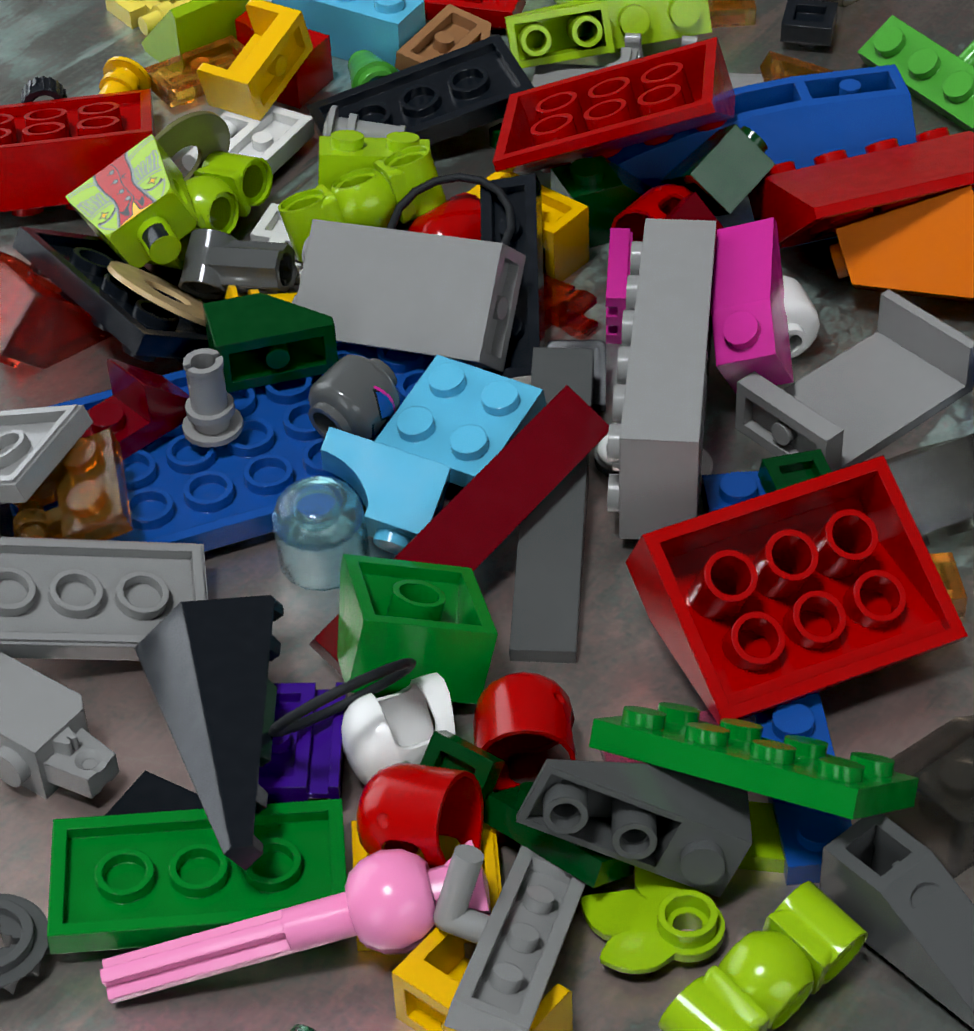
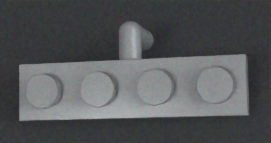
M458 845L454 849L435 907L433 920L441 931L475 943L477 946L452 999L444 1026L456 1031H530L586 883L521 845L489 916L468 908L483 864L484 854L474 846Z

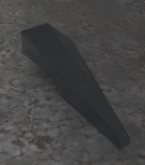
M271 595L180 602L134 648L222 852L245 871L263 854L264 844L253 833L255 813L258 814L266 809L268 793L258 784L259 767H263L271 761L273 737L268 732L275 719L277 687L268 679L269 661L272 662L279 657L281 643L272 635L273 621L278 620L284 614L283 605Z

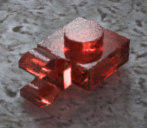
M544 274L545 331L553 325L564 330L574 338L585 339L598 328L597 321L584 316L589 309L597 304V298L588 291L575 290V286Z

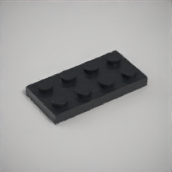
M497 34L306 106L309 116L313 117L314 128L318 136L323 135L324 123L332 105H336L339 108L338 117L349 118L350 113L359 114V120L396 126L405 125L406 132L417 134L420 139H429L430 145L453 136L464 135L474 128L504 118L509 95L535 87L501 36Z
M19 227L12 247L31 263V270L42 277L50 279L61 289L60 295L64 299L79 305L92 316L90 321L93 325L106 332H110L123 343L122 349L126 354L146 362H154L156 357L174 358L183 363V359L188 353L201 348H209L205 326L194 323L158 306L122 284L109 273L107 267L111 261L127 263L98 236ZM144 266L141 267V268H139V269H142V270H144V271H146V272L151 273V272H150L149 270H147ZM157 290V291L160 292L161 294H163V295H165V296H167V297H169V298H171V299H173V300H175V301H178V302L182 303L180 300H178V299H176V298H174V297H172V296H170V295H168V294H166V293H164V292H162V291H160V290Z

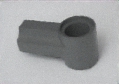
M205 228L195 229L190 234L178 287L183 292L196 298L210 301L225 300L229 285H235L238 293H248L250 289H258L260 293L264 294L287 293L290 288H294L297 275L295 251L288 243L240 241L225 232Z

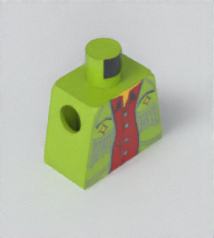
M152 134L65 196L94 233L124 262L136 268L143 267L151 260L157 264H168L174 261L181 252L180 239L194 230L198 223L181 171Z

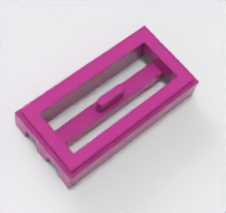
M610 228L606 285V344H622L623 310H626L627 277L630 275L631 244L633 241V232H630V228Z

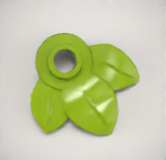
M636 866L635 889L590 894L581 897L580 905L587 924L595 934L607 941L600 955V963L622 973L645 974L655 972L673 960L680 962L701 961L716 953L724 941L725 921L722 913L709 896L699 892L698 889ZM683 929H690V930H694V931H681V930H683Z

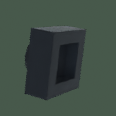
M788 0L781 23L780 42L796 43L802 47L831 46L837 21L838 2Z

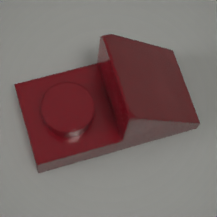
M109 358L107 359V367L113 395L87 410L93 423L73 447L106 471L183 424V419L186 417L185 404L190 396L161 375Z

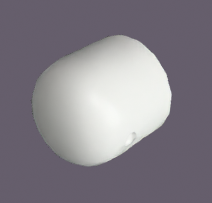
M437 672L411 679L410 684L406 688L387 696L375 698L372 693H368L357 698L345 711L341 726L342 743L346 758L356 777L364 785L368 783L374 774L385 767L397 763L420 765L434 731L447 730L456 735L450 692L444 678ZM428 704L434 717L435 729L429 713Z

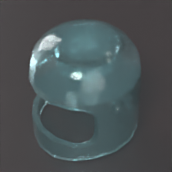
M315 475L302 478L287 486L275 503L272 524L281 571L291 583L306 590L328 591L340 588V568L343 554L370 556L367 525L364 523L365 514L361 500L346 482L331 476Z

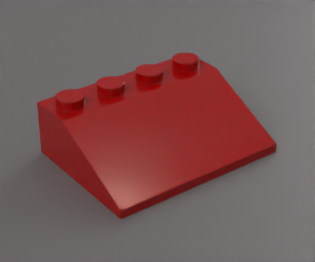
M718 37L510 94L493 158L496 172L527 174L541 170L543 173H551V168L569 164L580 158L590 156L593 158L600 155L609 158L619 153L623 147L642 142L649 146L657 145L668 141L675 133L694 128L697 131H709L722 126L727 119L734 118L735 93Z
M151 89L0 105V212L11 211L13 216L26 217L39 214L44 211V207L65 205L66 209L75 210L65 197L149 135L156 136Z
M941 127L916 135L917 142L899 146L897 138L870 144L865 147L866 154L848 158L846 150H837L815 157L813 159L815 165L796 169L794 161L775 164L748 194L754 220L758 221L774 217L777 222L779 247L784 249L836 237L835 229L967 186H971L974 193V132L966 131L950 135L948 127Z
M884 455L643 534L625 562L652 625L719 726L720 720L723 718L741 720L963 641L968 637Z

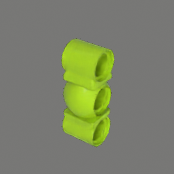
M414 145L397 150L383 160L373 162L375 169L361 168L340 176L333 182L330 190L321 184L314 189L295 193L279 204L278 209L295 251L297 261L303 263L302 248L305 240L310 235L313 219L387 228L395 206L411 189L434 177H438L429 147ZM437 185L417 195L402 211L399 220L406 223L410 219L418 218L446 201L442 185Z
M214 151L209 154L204 160L202 167L194 171V177L185 181L198 219L195 229H213L230 235L237 224L239 216L247 217L252 206L261 205L270 195L273 175L269 163L263 158L223 151ZM191 232L180 239L181 252L174 261L168 264H157L151 260L147 264L182 271Z
M807 881L790 893L778 908L766 917L762 931L748 933L730 949L718 967L713 965L707 970L705 976H701L690 983L667 1007L660 1018L658 1027L662 1031L775 1030L802 1006L810 993L815 994L819 991L822 984L831 981L852 961L867 940L868 932L812 881Z

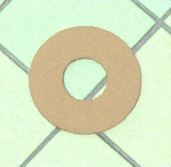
M117 261L109 263L107 267L109 273L137 294L178 316L206 327L202 305L204 302L183 292L179 287L142 269ZM157 290H160V291H162V292H164V293H166V294H168V295H170V296H172V297H174V298L180 300L182 303H180V302H178V301H175V300H173V299H171V298H169V297H167V296L161 294V293L158 292Z

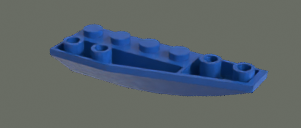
M895 64L791 76L733 89L735 93L734 118L727 119L722 126L709 131H697L694 128L675 133L671 139L657 145L649 146L642 142L623 147L619 153L607 159L650 187L664 185L661 180L721 128L736 124L740 129L743 126L750 128L763 139L768 147L765 154L775 164L794 161L796 169L815 165L813 160L815 157L837 150H846L848 158L866 154V146L886 139L897 138L899 146L916 143L911 95Z

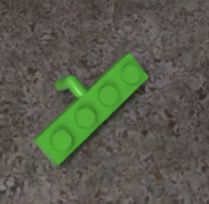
M891 15L857 51L864 64L869 67L895 64L911 95L965 131L974 132V40L959 56H956L894 15Z

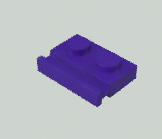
M336 682V686L343 684L344 682ZM273 683L277 687L274 722L330 689L316 690V683ZM348 693L310 712L305 716H308L340 700L347 698ZM346 710L302 730L281 737H273L271 761L263 767H259L258 784L268 793L267 804L309 801L312 798L341 799L344 765L341 726Z

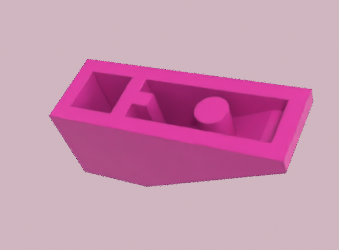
M774 217L717 229L711 303L716 367L735 394L737 393V381L754 371L776 386L794 382L787 315L784 307V285L778 228Z

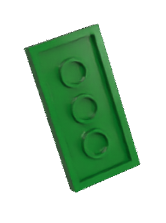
M661 702L658 704L657 710L639 706H624L622 716L593 719L589 743L590 748L854 820L914 807L919 778L894 772L895 760L881 755L852 752L850 760L827 754L828 743L822 740L799 735H785L784 743L762 737L763 726L730 718L721 719L720 726L699 721V709L677 703Z
M342 798L267 804V808L260 813H255L253 835L264 844L263 854L246 871L223 854L204 808L53 819L47 940L50 954L149 947L345 892L347 873Z

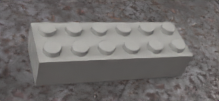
M645 218L643 241H632L630 275L627 277L626 310H623L622 346H619L617 384H614L612 422L617 424H609L607 461L612 463L613 472H619V474H609L607 511L619 512V538L640 539L643 534L698 516L712 336L711 303L715 263L716 221Z

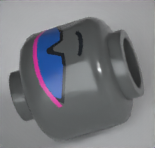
M348 354L339 359L310 388L308 395L310 409L308 415L313 427L323 438H325L330 426L372 440L386 426L400 406L399 393L395 387L397 385V378L387 364L376 358L369 360L360 355Z

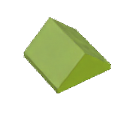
M192 0L169 10L141 44L145 52L182 80L197 75L196 71L202 63L218 66L239 55L235 19L247 11L245 5L249 0Z

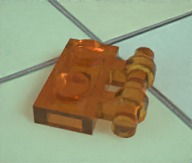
M110 428L86 438H79L27 502L12 503L18 508V513L13 519L14 537L109 540L133 530L121 446ZM58 500V507L44 511L45 505Z

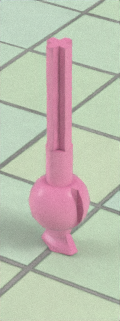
M472 840L465 843L466 845L474 846ZM402 849L379 850L361 859L349 872L345 884V892L103 959L100 977L102 984L106 987L108 1001L111 1004L355 936H358L359 941L369 949L387 955L408 954L436 927L433 914L451 858L444 865L429 868L428 863L417 854ZM481 867L468 908L490 915L488 880L483 867Z

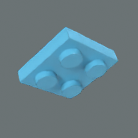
M437 354L378 435L375 442L450 466V483L465 487L546 406L544 391L541 388Z

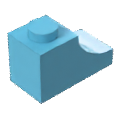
M329 426L320 449L323 470L331 472L347 482L363 501L366 507L364 515L365 535L374 537L373 543L377 547L390 553L398 554L441 511L450 487L451 467Z

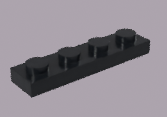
M536 173L490 180L503 189L514 206L515 231L509 247L526 255L504 371H486L529 385L531 383L533 347H545L541 184ZM480 185L481 240L501 243L507 228L506 210L496 194Z

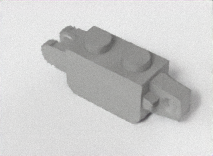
M0 651V778L13 787L22 785L46 800L59 787L93 798L102 791L107 782L112 781L117 776L119 768L116 754L90 734L82 695Z

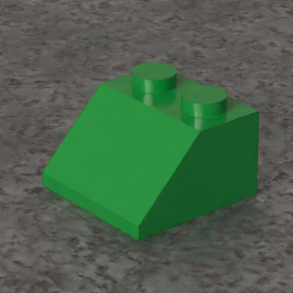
M343 554L340 568L337 659L344 683L385 664L403 658H413L416 661L414 669L396 683L375 694V698L387 696L406 688L410 684L411 679L437 672L446 682L452 705L456 702L477 704L478 698L484 690L498 633L472 568ZM375 680L356 690L351 691V693H356L370 686L371 684L377 682L378 680Z

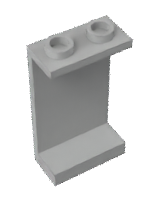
M313 219L310 235L305 240L302 248L303 270L299 290L294 296L292 303L331 316L335 324L336 342L436 357L438 354L453 360L464 361L480 369L503 372L526 255L499 242Z
M888 289L881 293L877 332L782 390L755 371L737 381L735 429L775 456L821 449L832 472L863 462L973 390L974 340Z

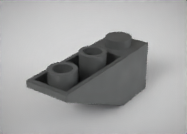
M546 759L516 815V822L717 897L722 895L753 843L748 791L652 764Z
M884 814L861 818L823 847L819 889L868 932V938L865 943L974 1029V904L929 848Z

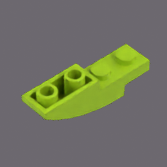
M576 0L504 17L509 49L521 68L613 53L615 49L625 47V33H641V45L682 38V36L712 33L708 0Z

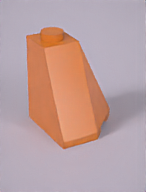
M971 186L835 229L839 243L829 246L838 278L850 276L851 283L855 289L885 292L890 289L896 294L974 303V193Z

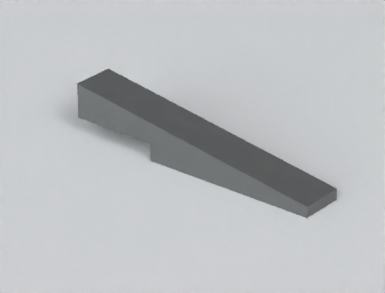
M533 347L530 385L543 389L546 405L568 385L593 409L594 348ZM589 453L519 524L509 646L510 661L576 663L589 489Z

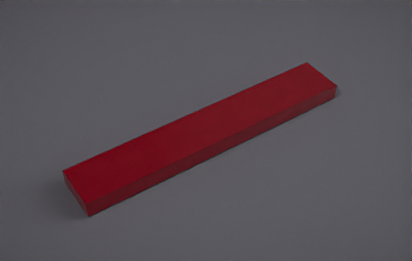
M566 385L393 559L469 567L474 571L607 435L609 425L578 394ZM338 614L309 645L342 676L337 659Z

